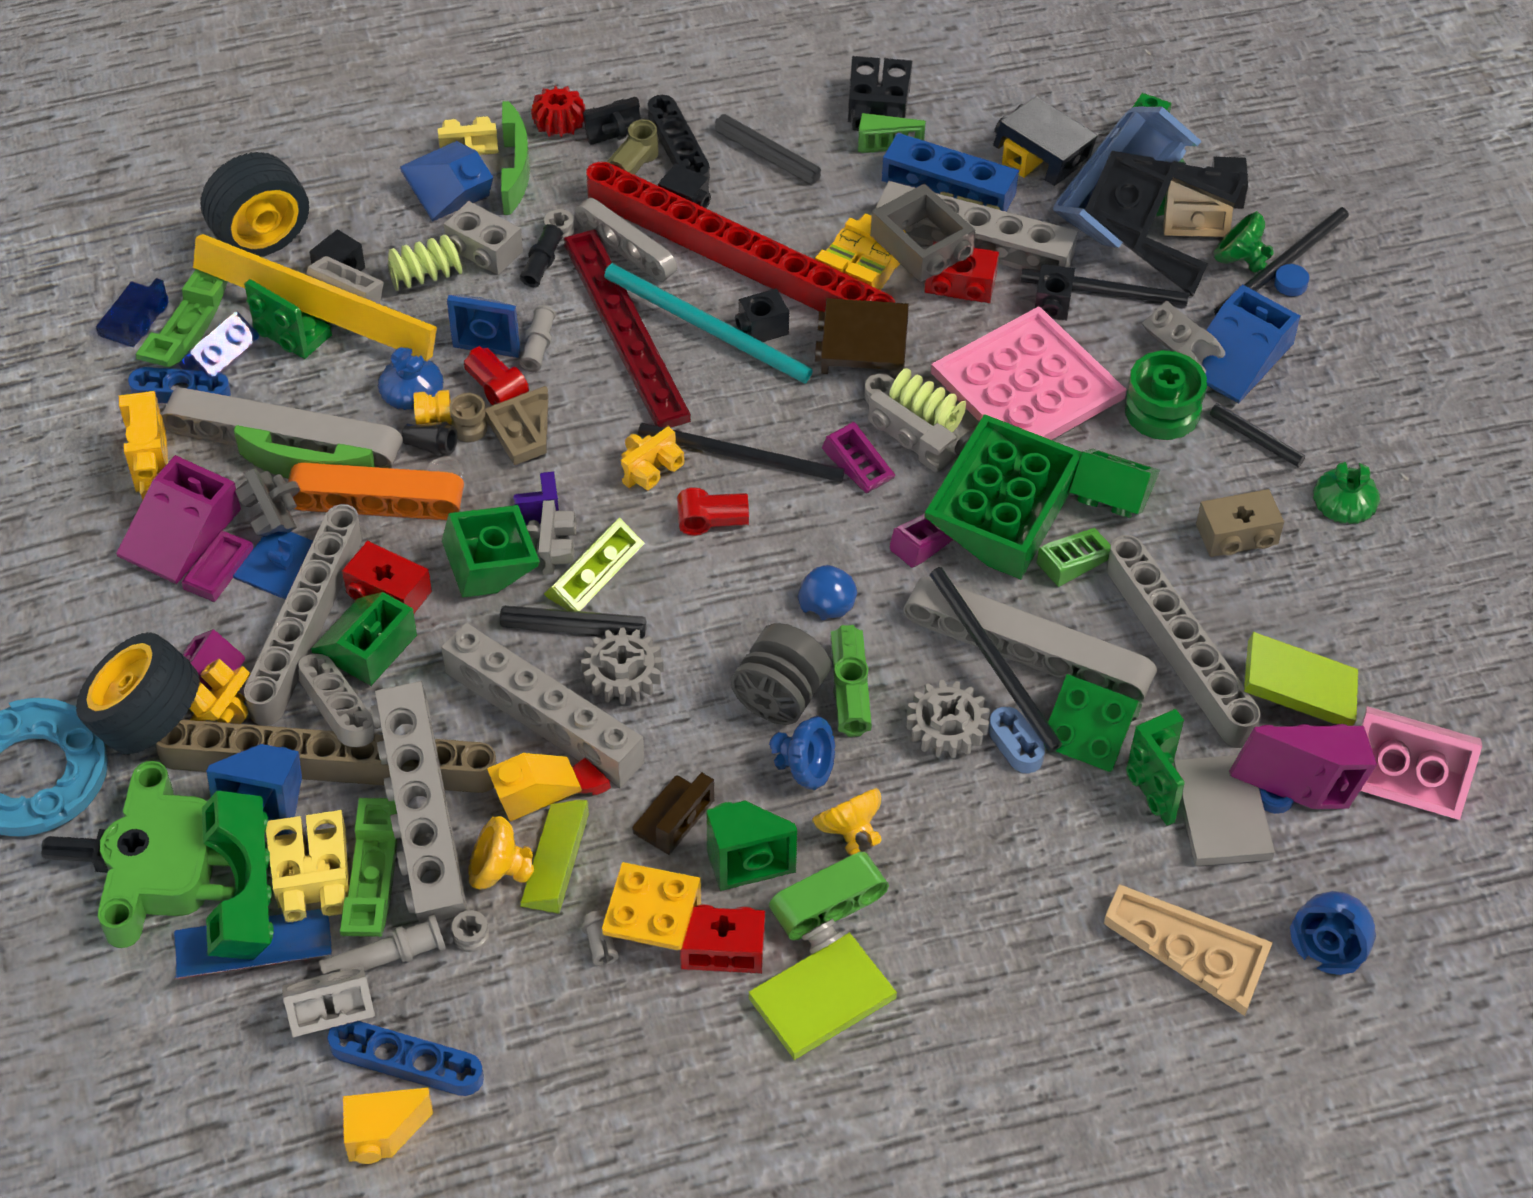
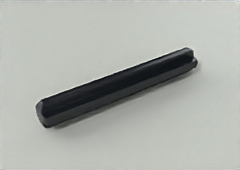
M721 114L715 120V130L800 179L809 184H815L820 179L821 168L782 145L726 114Z
M506 605L502 606L500 611V625L506 628L605 635L606 630H610L613 635H619L620 628H625L626 635H632L636 629L640 630V638L645 637L647 621L643 616Z

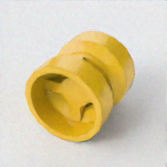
M439 390L435 397L428 395L426 392H414L416 424L447 422L449 425H452L449 390Z

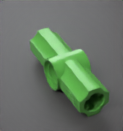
M841 625L837 630L831 631L830 634L834 673L833 693L836 698L838 732L845 733L848 737L862 736L863 733L871 731L872 728L868 691V666L865 659L863 630L855 628L854 625Z

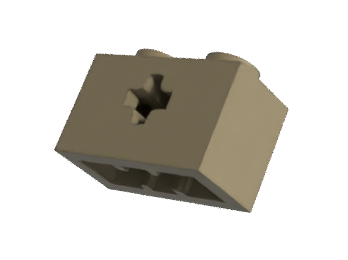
M1269 489L1201 501L1196 526L1210 557L1233 555L1241 551L1257 548L1266 549L1272 545H1278L1284 525V520Z

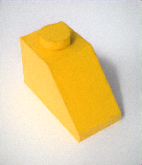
M522 753L487 768L510 822L582 791L568 757Z
M429 1087L343 1096L344 1145L349 1162L357 1161L361 1164H372L380 1161L382 1158L393 1157L433 1115Z

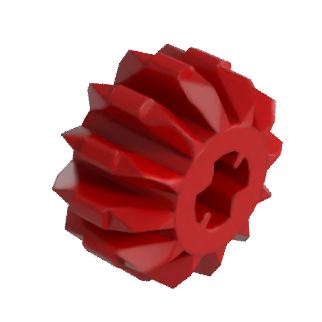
M555 85L552 90L543 88L541 94L534 95L531 116L538 132H546L548 137L559 134L562 138L563 134L569 133L574 135L575 129L582 128L584 122L582 112L585 110V104H583V99H581L578 91H570L568 86L558 89Z

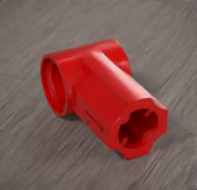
M478 346L471 350L468 357L464 360L465 370L483 387L486 398L492 406L529 392V385L521 371L516 367L509 369L488 348Z
M692 487L682 490L677 496L679 529L684 534L691 536L702 535L710 527L749 525L747 493L708 495L705 490Z

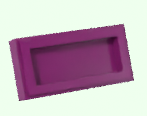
M221 530L182 580L183 590L215 602L231 582L235 572L254 549L253 543Z

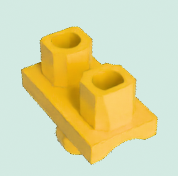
M667 426L653 437L647 435L642 439L637 434L628 436L625 439L627 450L621 454L623 458L621 459V465L625 474L622 478V483L628 488L638 484L649 491L660 480V471L657 468L661 465H664L673 472L684 465V452L676 444L675 431Z
M220 659L208 664L200 675L212 687V690L209 691L202 683H199L198 692L190 707V710L194 713L190 720H217V722L243 723L248 716V710L244 704L245 697L237 692L251 673L244 666L232 671Z

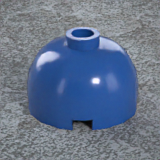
M1330 891L1313 896L1300 907L1290 926L1291 941L1298 954L1304 960L1307 956H1310L1323 963L1317 969L1336 975L1356 971L1367 960L1376 939L1375 923L1369 909L1359 899L1348 893Z

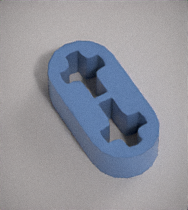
M1000 707L993 711L990 716L989 735L1010 765L1021 773L1029 774L1039 770L1043 764L1045 746L1024 716L1012 707ZM1003 722L1006 726L1013 724L1012 733L1006 726L999 727L1000 723ZM1021 747L1027 754L1034 752V756L1030 758L1027 754L1020 755Z

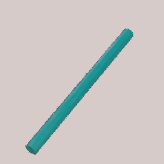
M613 263L607 267L604 278L804 384L810 379L813 369Z

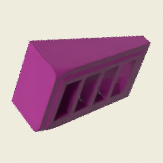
M855 422L826 436L822 445L824 452L838 467L844 468L845 474L866 494L894 479L895 473ZM850 444L852 447L846 450L844 446ZM856 453H859L861 455L855 460H853L851 457ZM867 461L870 465L861 470L859 465ZM876 470L880 475L869 481L866 475Z
M924 514L894 528L889 547L895 555L913 568L933 556L953 541V539L927 520Z

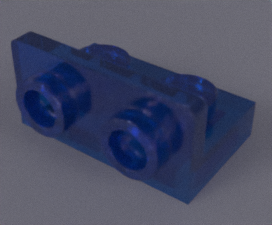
M155 278L149 287L131 281L97 324L98 336L134 348L142 336L149 332L152 323L159 314L163 313L167 308L169 298L164 281Z
M236 311L190 349L178 365L183 370H193L198 367L209 378H213L259 338V334Z

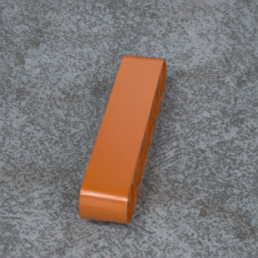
M318 463L295 464L291 468L288 482L296 481L300 487V491L293 496L297 505L294 508L296 510L328 512L335 505L347 504L354 507L359 515L447 520L449 513L459 512L465 484L460 476L450 472Z

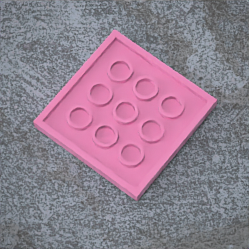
M1040 306L931 364V374L950 393L955 394L959 402L966 401V409L979 422L983 415L986 414L1050 440L1124 400L1127 391Z

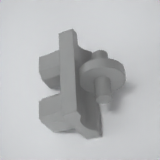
M554 500L543 501L541 527H539V522L535 520L529 521L526 527L535 550H538L539 556L543 559V575L554 574L555 564L574 563L573 539H557L558 535H575L577 520L575 511H556Z

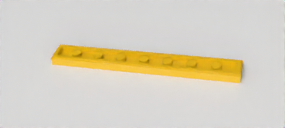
M205 234L196 237L193 268L242 288H245L244 283L251 279L296 305L302 312L394 349L400 347L412 349L411 355L414 357L422 356L424 361H428L433 357L436 326Z

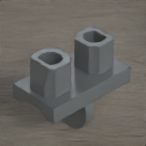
M256 468L245 472L247 481L240 485L235 492L245 507H252L259 502L263 512L251 518L250 523L255 533L265 537L277 531L289 533L296 529L297 526L289 510L297 507L293 496L300 491L298 483L296 481L285 483L281 474L272 477L270 472H258Z

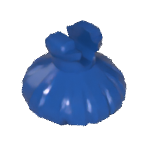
M403 347L398 348L392 353L391 363L385 367L378 379L379 394H381L382 399L386 403L397 409L409 410L414 409V392H426L428 395L435 397V394L443 389L444 382L442 373L437 365L430 360L424 361L422 356H411L412 349Z
M814 716L801 722L794 730L792 737L781 732L772 736L769 745L770 749H772V754L779 753L774 759L778 770L790 767L793 778L806 789L816 790L826 784L834 766V749L836 746L831 726L827 720Z

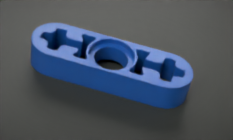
M142 367L134 370L128 378L132 394L155 391L158 403L167 404L173 392L171 387L177 383L189 384L187 389H198V391L231 397L228 378L220 372Z

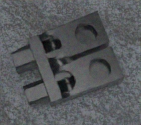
M852 56L848 122H851L854 131H859L862 113L899 118L906 117L913 60L884 58L882 83L879 85L880 58ZM861 66H868L874 71L864 75L860 74L857 69ZM898 68L902 69L905 74L900 77H894L888 71Z

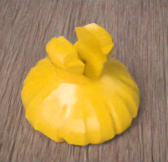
M873 788L853 797L846 802L836 805L834 808L815 815L812 818V822L817 829L824 833L843 835L847 842L845 850L850 856L860 852L859 845L855 840L858 832L865 834L871 847H874L881 842V835L878 831H873L870 821L880 807V791L877 788Z
M500 816L492 817L479 833L468 866L469 884L473 888L482 890L492 887L504 875L513 876L514 880L519 883L527 882L534 872V865L531 864L533 858L532 849L528 846H523L522 848L515 846L513 827L505 818Z

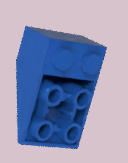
M1242 284L1222 305L1207 328V331L1217 339L1225 351V356L1221 359L1210 355L1202 361V366L1206 370L1207 386L1240 403L1294 344L1301 316Z

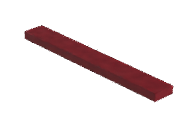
M595 229L564 237V247L655 426L664 428L669 426L673 428L691 422V414L627 290L604 278L605 271L612 261Z

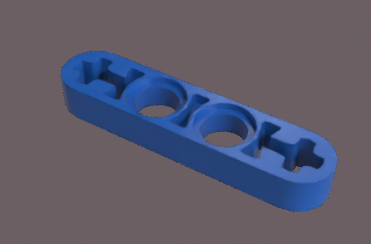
M361 1021L332 1027L328 1032L331 1053L340 1061L459 1096L472 1095L483 1085L484 1074L481 1061L471 1053ZM349 1034H354L356 1042L349 1041L346 1047L341 1046L340 1039H347ZM390 1043L398 1048L396 1055L391 1059L382 1060L375 1056L376 1049L382 1044ZM362 1045L367 1046L366 1053L363 1052ZM422 1055H432L437 1059L436 1065L428 1071H419L413 1066L415 1060ZM446 1061H448L450 1069L445 1068ZM465 1068H470L472 1076L466 1075L463 1081L458 1080L457 1073H463Z

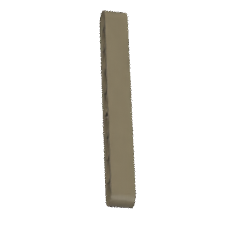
M181 720L166 737L155 744L160 762L166 768L175 770L206 772L210 764L264 744L299 751L302 779L385 786L384 778L390 777L388 764L382 765L379 757L377 742L384 741L383 735L375 734L374 740L370 744L361 747H349L340 742L333 731ZM435 739L439 763L445 764L440 766L445 790L483 793L494 788L487 768L496 765L497 762L495 751L490 745L482 742ZM409 760L403 764L401 770L405 772L413 771L420 762Z

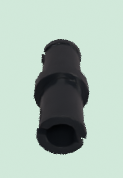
M552 224L545 225L537 244L531 246L528 252L529 260L520 274V280L525 285L538 287L546 268L553 264L555 260L554 252L563 237V232L559 227Z

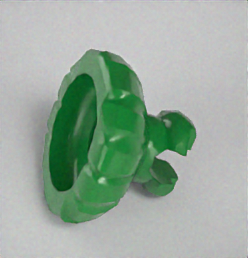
M1256 211L1240 220L1222 238L1214 250V258L1223 264L1244 259L1248 263V269L1251 272L1258 273L1263 270L1267 265L1265 261L1274 254L1273 247L1271 245L1266 246L1261 241L1265 230L1263 215Z
M1346 462L1339 463L1335 469H1330L1320 476L1313 489V499L1318 510L1335 522L1348 524L1365 522L1372 515H1375L1380 504V493L1374 480L1370 478L1369 467L1359 463L1358 469L1348 468Z

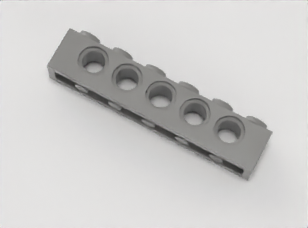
M888 181L876 209L915 188ZM937 194L975 229L974 248L999 252L998 264L1020 270L1024 268L1038 271L1041 270L1042 264L1070 267L1075 255L1077 230ZM928 218L904 229L906 234L914 241L932 246L933 241L939 242L948 237Z
M465 623L441 647L445 673L576 760L581 761L586 758L617 787L621 788L645 763L643 736L468 623Z
M422 681L375 691L377 705L371 706V714L375 729L382 728L384 741L377 742L381 764H388L390 777L384 778V785L388 801L395 800L397 814H393L390 817L395 838L402 837L404 851L397 852L402 876L409 875L411 889L404 890L409 914L415 913L420 924L428 921V916L435 915L437 921L456 917L459 913L468 909L425 689ZM400 725H413L409 733L405 735L395 734V730ZM409 760L420 762L413 771L405 772L401 770L403 764ZM423 796L427 798L425 804L420 808L413 809L408 807V803L414 797ZM423 833L434 835L432 841L425 846L414 844L416 838ZM430 870L441 872L436 882L431 884L421 882L426 872Z

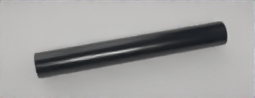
M1216 403L1211 409L1210 415L1294 466L1300 467L1305 460L1304 454L1220 404Z

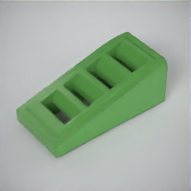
M862 113L858 136V152L887 151L896 133L901 132L909 136V132L915 131L914 138L925 141L926 121Z
M1095 528L1040 547L1036 563L1060 587L1108 561L1111 545ZM1093 541L1100 550L1096 551L1090 542ZM1083 546L1089 554L1085 555L1080 547ZM1073 552L1078 558L1074 559L1070 553ZM1063 557L1066 562H1062L1060 558Z

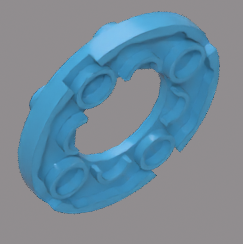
M27 698L9 702L10 707L0 711V753L19 741L46 739L58 744L65 752L67 764L64 775L61 779L57 780V784L54 787L40 790L31 798H25L24 796L11 798L0 793V835L5 836L40 834L69 822L84 811L94 800L103 785L107 773L108 756L105 743L79 719L76 706L56 699Z

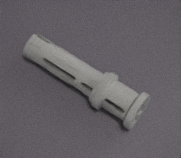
M435 915L428 916V921L406 929L402 926L397 927L395 931H392L393 936L325 960H319L322 973L326 975L362 965L364 970L367 971L398 959H402V962L413 961L415 955L438 948L440 951L446 949Z

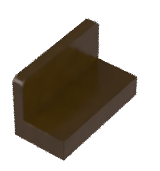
M703 772L698 775L693 783L678 775L674 776L633 825V834L670 855L715 801L714 779Z

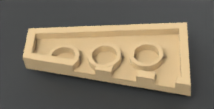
M1120 884L1104 920V925L1244 1016L1246 1015L1273 942Z

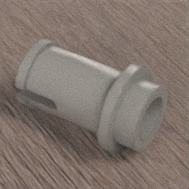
M603 910L586 914L583 918L584 923L581 925L583 933L588 935L593 964L599 966L603 965L602 957L604 956L607 964H611L619 958L613 937L605 936L602 933V926L607 913Z

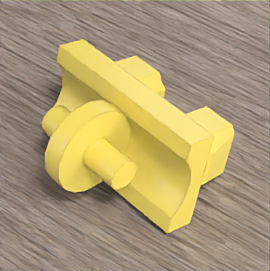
M488 116L476 117L473 120V125L460 126V122L456 119L444 120L442 128H437L440 148L458 141L476 150L479 155L499 153L496 123H491Z

